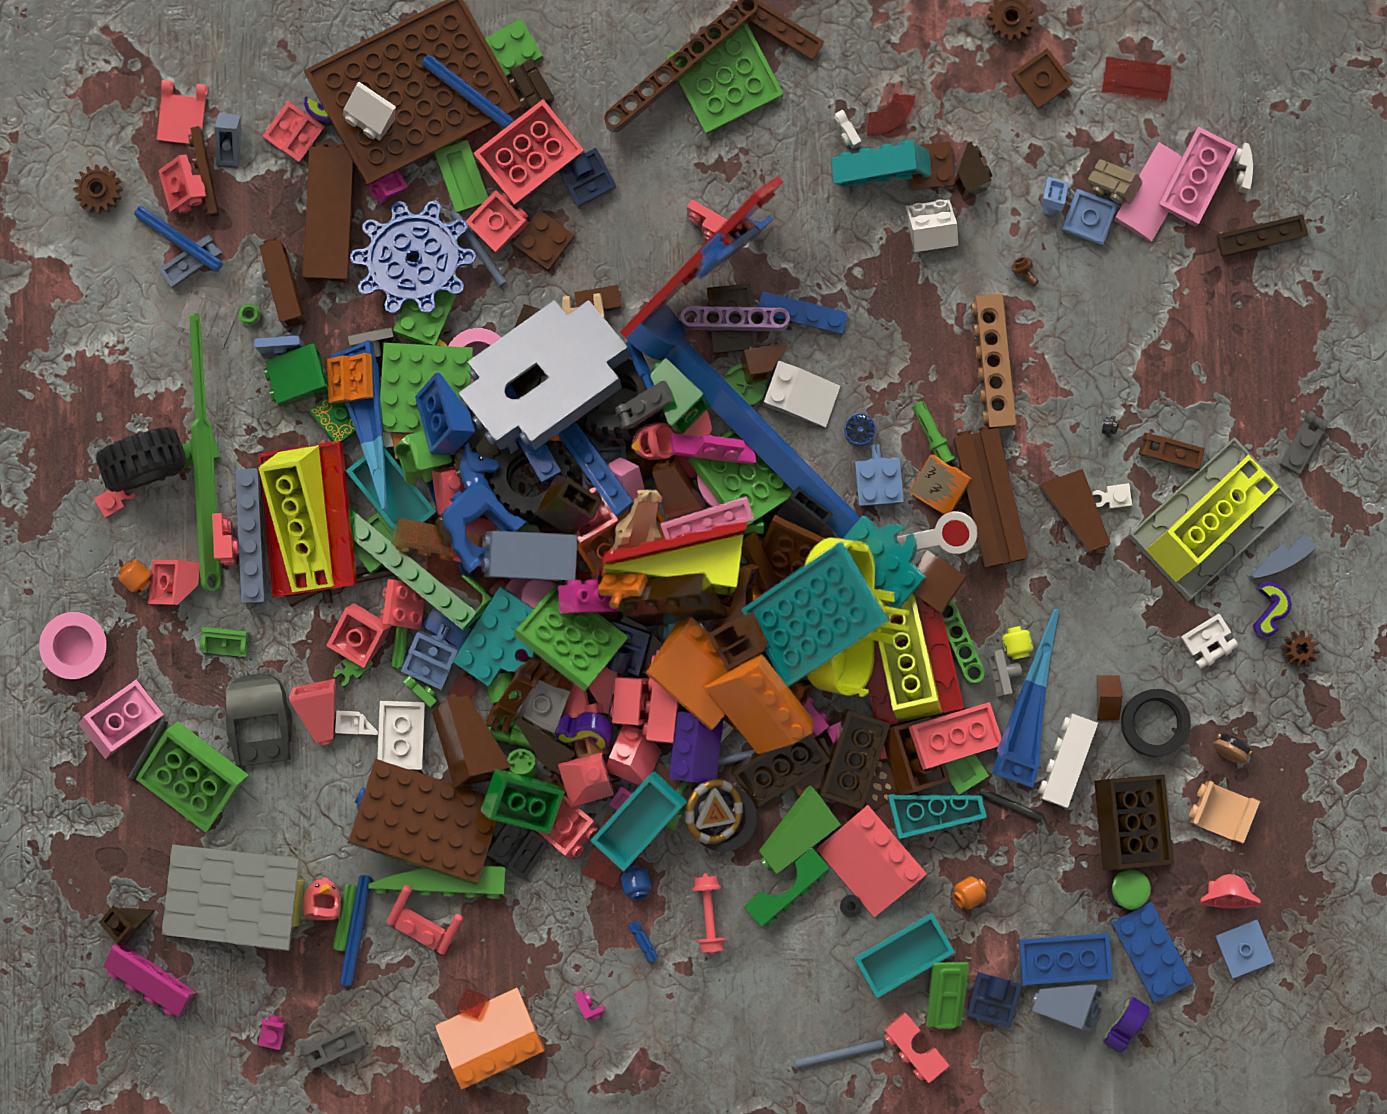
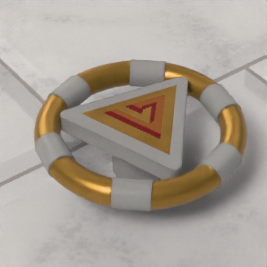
M719 779L709 780L699 785L690 795L685 808V822L689 832L696 840L705 844H717L727 840L737 830L743 815V802L740 793L731 783ZM716 788L725 790L732 796L734 800V816ZM711 789L707 796V799L701 802V804L699 805L700 815L695 824V803L700 796H702L707 790ZM731 823L724 831L715 836H709L698 830Z

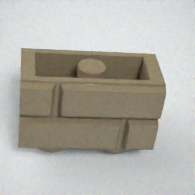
M1099 160L1088 178V183L1095 194L1099 196L1106 194L1119 204L1122 201L1130 204L1136 196V192L1140 189L1142 180L1135 172L1107 161Z

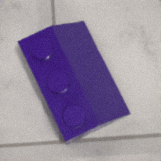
M677 712L669 779L699 783L717 779L724 717L710 730L693 714Z

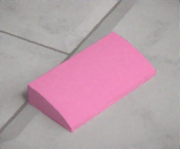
M1197 127L1159 205L1181 220L1196 227L1200 223L1238 146Z
M1158 142L1139 175L1142 180L1140 189L1136 192V196L1130 204L1123 202L1113 221L1152 242L1169 213L1159 203L1182 156Z

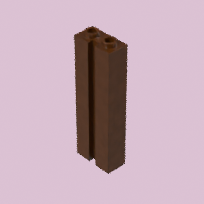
M322 143L315 144V147L309 146L303 278L305 281L350 283L355 164L344 144H339L337 147H329V145Z
M989 426L979 428V433L972 434L970 430L957 433L958 437H954L953 443L959 469L972 478L965 490L970 516L977 526L978 536L976 542L983 569L1026 560L1028 553L998 428L992 429Z

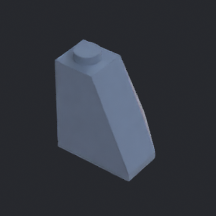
M1092 984L1040 989L1039 993H1036L1033 998L1032 1006L1034 1007L1032 1011L1094 1033L1102 1012V1005L1099 1004L1098 997H1102L1103 988Z

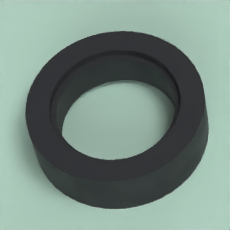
M1150 689L1135 695L1126 704L1121 716V729L1127 743L1138 753L1151 757L1168 755L1178 750L1186 741L1191 728L1190 713L1185 703L1174 693L1163 689ZM1149 701H1160L1167 704L1176 715V732L1168 742L1161 745L1145 742L1139 737L1135 729V715L1138 709Z
M736 786L734 787L741 795L745 812L744 827L736 837L717 844L700 842L711 850L728 852L738 849L748 842L755 831L757 823L755 805L747 793ZM716 788L721 796L732 797L729 792ZM711 789L707 790L702 796H700L695 803V824L700 815L699 805L701 804V802L707 799V796ZM698 829L700 832L707 834L704 829Z

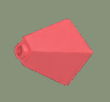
M336 678L294 687L289 696L295 711L315 743L319 742V745L333 742Z

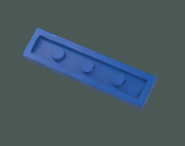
M762 292L758 306L763 308H783L789 313L790 323L843 335L848 312ZM782 315L774 316V319L786 321Z

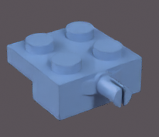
M876 444V450L875 445H871L872 458L867 461H857L854 463L859 507L903 503L900 459L881 457L880 444Z
M441 624L437 636L419 630L408 651L409 654L401 672L442 690L454 665L453 660L460 648L449 644L445 640L450 627Z

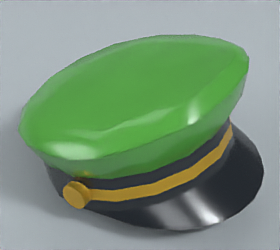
M1129 869L1120 872L1112 880L1108 887L1107 895L1110 902L1117 907L1137 909L1147 902L1151 887L1149 880L1143 873L1138 870Z

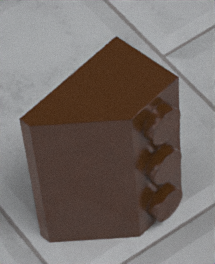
M930 716L888 730L884 746L900 795H906L950 781L945 763L925 770L922 769L909 730L910 726L931 720Z

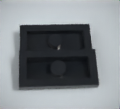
M505 823L489 846L487 855L523 879H526L549 844V841L531 829Z

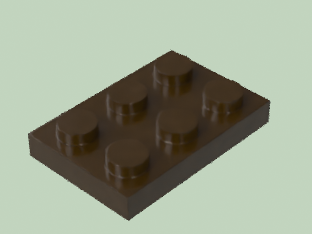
M751 283L707 287L708 307H753ZM709 314L710 323L718 322V315ZM732 314L729 317V321L733 324H738L741 321V317L738 314ZM753 315V316L751 317V321L755 324L754 315ZM711 330L713 354L741 352L748 347L757 346L756 331Z

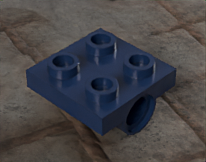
M596 148L586 153L582 152L558 171L577 208L617 188Z
M609 619L608 621L627 635L628 638L606 664L607 668L614 672H628L639 676L643 668L652 632Z
M977 972L966 1016L1011 1028L1022 984Z

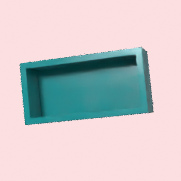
M384 448L387 511L381 508L365 456L349 467L346 472L399 538L405 542L434 519L438 513L416 486L409 485L404 481L403 470Z
M654 771L590 841L624 872L683 808L687 801Z
M930 912L856 955L853 959L873 994L878 998L933 966V963H938L954 954L955 951L933 913Z

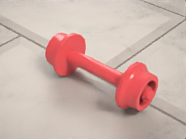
M704 873L702 877L694 878L695 885L692 888V891L703 890L707 938L698 939L697 943L700 944L701 953L709 952L713 956L716 951H724V941L726 940V937L716 938L711 892L713 889H722V887L718 884L717 876H709L707 873Z

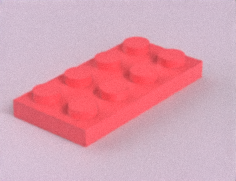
M990 702L909 727L923 770L996 748L1002 739Z

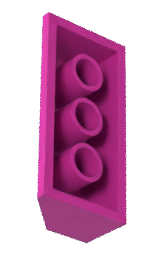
M113 945L103 966L108 970L107 974L116 980L121 978L127 982L125 984L127 988L134 992L139 990L145 994L144 999L154 1005L159 1003L164 1007L163 1011L172 1017L183 1015L197 993L126 945Z

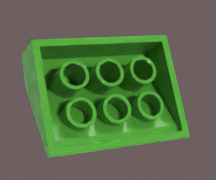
M177 721L165 731L136 777V780L207 833L239 791L248 774Z

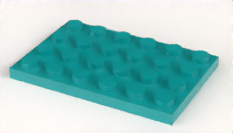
M843 542L835 544L741 609L744 615L754 613L769 643L764 648L765 652L787 687L792 686L888 622L886 615Z

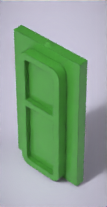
M468 140L435 152L456 213L481 206L488 199V195Z
M976 754L945 763L950 782L958 795L974 787L989 776Z
M968 962L933 963L926 1019L927 1027L952 1029L956 1026H962L969 969Z

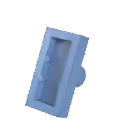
M1051 177L1047 178L1041 201L1045 214L1055 215L1056 210L1062 212L1067 195L1068 182Z

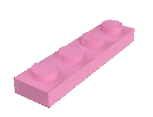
M746 496L663 522L661 527L665 539H673L680 534L712 530V526L747 522L753 520L754 516Z

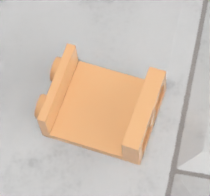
M1211 781L1201 784L1197 796L1200 797L1197 805L1192 806L1189 817H1191L1190 823L1235 842L1244 843L1260 801L1234 793L1215 785Z

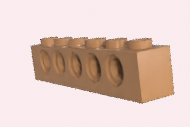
M1003 294L979 295L975 297L974 302H971L972 316L976 315L973 333L974 337H978L979 346H975L976 359H980L981 368H978V380L983 382V389L980 390L981 403H985V411H982L983 425L987 424L992 429L1014 428L1016 426ZM987 313L991 314L994 322L988 324L984 322L982 316ZM988 335L994 336L996 344L988 345L985 342V337ZM995 357L998 360V366H989L987 359ZM997 379L1000 381L1001 387L993 389L989 381ZM993 401H1000L1003 404V409L1001 411L994 410L991 405Z

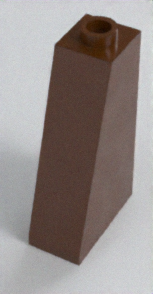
M1083 469L1041 483L1038 486L1041 493L1086 553L1093 551V554L1096 555L1107 551L1105 547L1110 545V541Z

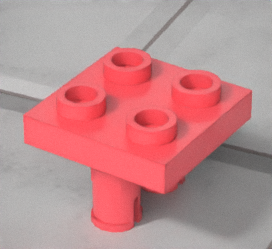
M388 579L387 586L383 590L386 592L383 593L385 605L380 612L383 614V616L380 615L382 624L411 630H421L425 599L405 582Z

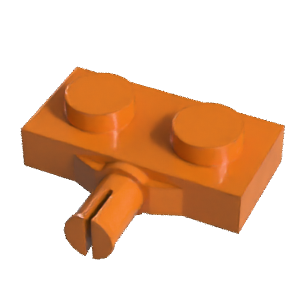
M605 573L598 591L601 596H612L613 598L609 605L612 608H618L623 598L641 596L648 578L646 574Z

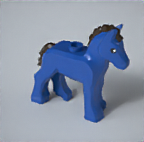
M467 442L457 452V459L454 460V468L457 471L456 476L464 486L465 492L462 494L459 490L449 499L452 504L437 519L436 528L438 537L442 538L441 544L445 548L452 544V550L458 555L464 569L470 573L485 558V549L476 546L467 538L466 525L485 515L498 531L515 532L526 521L510 514L504 508L482 475L485 473H495L499 469V463L478 453L477 449L471 448Z

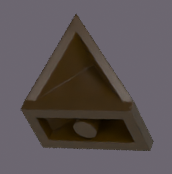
M113 905L99 921V924L119 946L126 945L154 910L123 908Z

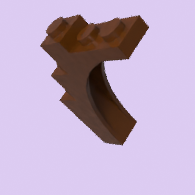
M750 564L741 568L738 573L739 582L737 588L731 595L732 602L723 604L728 613V618L718 619L716 626L721 627L733 619L744 616L741 609L753 602V587L760 568L759 566ZM763 651L761 654L776 671L766 652ZM802 678L788 688L798 701L804 705L806 704L812 684Z

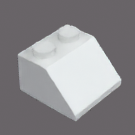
M358 82L343 109L345 121L354 127L356 125L363 129V133L371 139L376 138L379 141L395 121L396 107Z

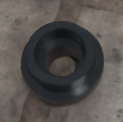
M1106 416L1103 423L1102 434H1106L1109 438H1111L1112 434L1116 435L1119 422L1116 421V416Z
M847 895L840 902V910L847 917H855L862 911V902L855 895ZM849 902L855 903L854 910H848L847 904Z

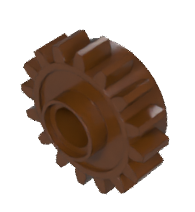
M994 0L995 6L990 5L988 10L991 13L987 14L986 17L987 20H991L988 23V28L994 29L992 35L998 34L1000 36L999 40L1002 41L1006 38L1008 43H1011V40L1014 38L1020 41L1021 35L1027 37V29L1032 30L1034 26L1030 22L1035 21V16L1030 15L1033 13L1034 7H1027L1030 1ZM1012 14L1015 16L1016 21L1010 22L1005 16Z
M95 165L94 170H91L89 166L86 167L87 173L84 174L80 171L79 174L82 178L74 180L78 187H74L73 191L79 193L75 196V199L81 201L80 206L82 208L87 207V211L90 213L94 209L98 214H101L102 210L110 212L109 208L111 206L117 207L115 202L122 199L119 192L123 191V188L118 186L121 183L120 178H115L116 173L113 170L109 172L107 166H104L102 170L99 165ZM102 185L103 190L99 194H94L95 187Z

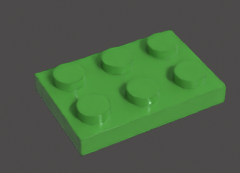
M448 291L438 292L434 296L435 309L429 314L420 311L416 301H406L393 329V334L423 345H437L457 295H453Z

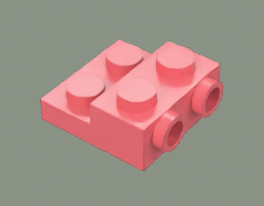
M187 155L177 156L158 170L170 212L188 213L192 211L191 206L203 203L202 198L206 196L205 186L200 175H192V167Z
M497 190L465 221L496 253L512 238L515 239L530 224L526 220L528 214L520 207L516 210L511 205L510 199L504 193L500 194Z
M692 199L687 206V216L690 217L689 221L697 226L702 224V235H704L703 238L706 241L727 221L726 218Z
M222 513L212 514L214 559L218 560L220 564H224V566H236L237 562H239L238 539L229 535L232 534V522L228 521V518Z
M563 795L551 833L537 832L562 854L572 859L582 854L584 850L583 845L588 839L591 840L598 833L597 828L600 825L578 806L571 807L569 799Z

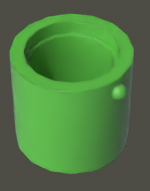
M513 672L498 674L493 684L489 687L487 686L490 704H496L514 678ZM517 690L510 693L509 699H518Z
M517 749L509 754L507 757L510 764L508 772L537 779L536 761L531 751Z

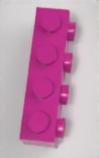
M581 580L567 581V585L558 586L560 613L621 612L619 607L612 608L609 605L613 598L612 596L600 595L598 580L585 581V584H581Z

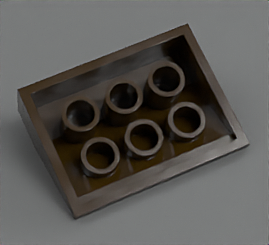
M705 572L648 578L641 596L623 598L619 604V608L626 618L643 626L674 624L689 617H692L695 621L728 618V613Z
M1165 774L1094 780L1103 870L1173 864Z

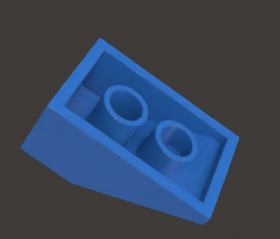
M436 372L418 392L415 399L430 454L454 455L475 432L474 423L472 422L470 412L443 376Z

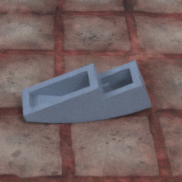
M1305 534L1301 535L1289 548L1282 543L1248 578L1255 580L1279 573L1305 558L1317 545Z

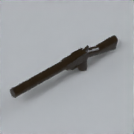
M388 568L379 569L373 574L370 572L357 574L356 582L394 576L395 574ZM342 587L340 592L331 594L330 589L286 595L285 597L289 605L293 607L322 592L324 604L333 602L332 595L340 594L344 587Z

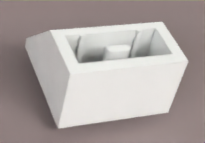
M936 200L935 202L916 203L906 206L911 241L915 252L958 246L957 222L950 200Z

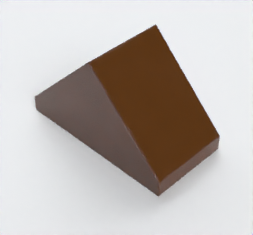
M1097 675V720H1120L1123 698L1120 675Z

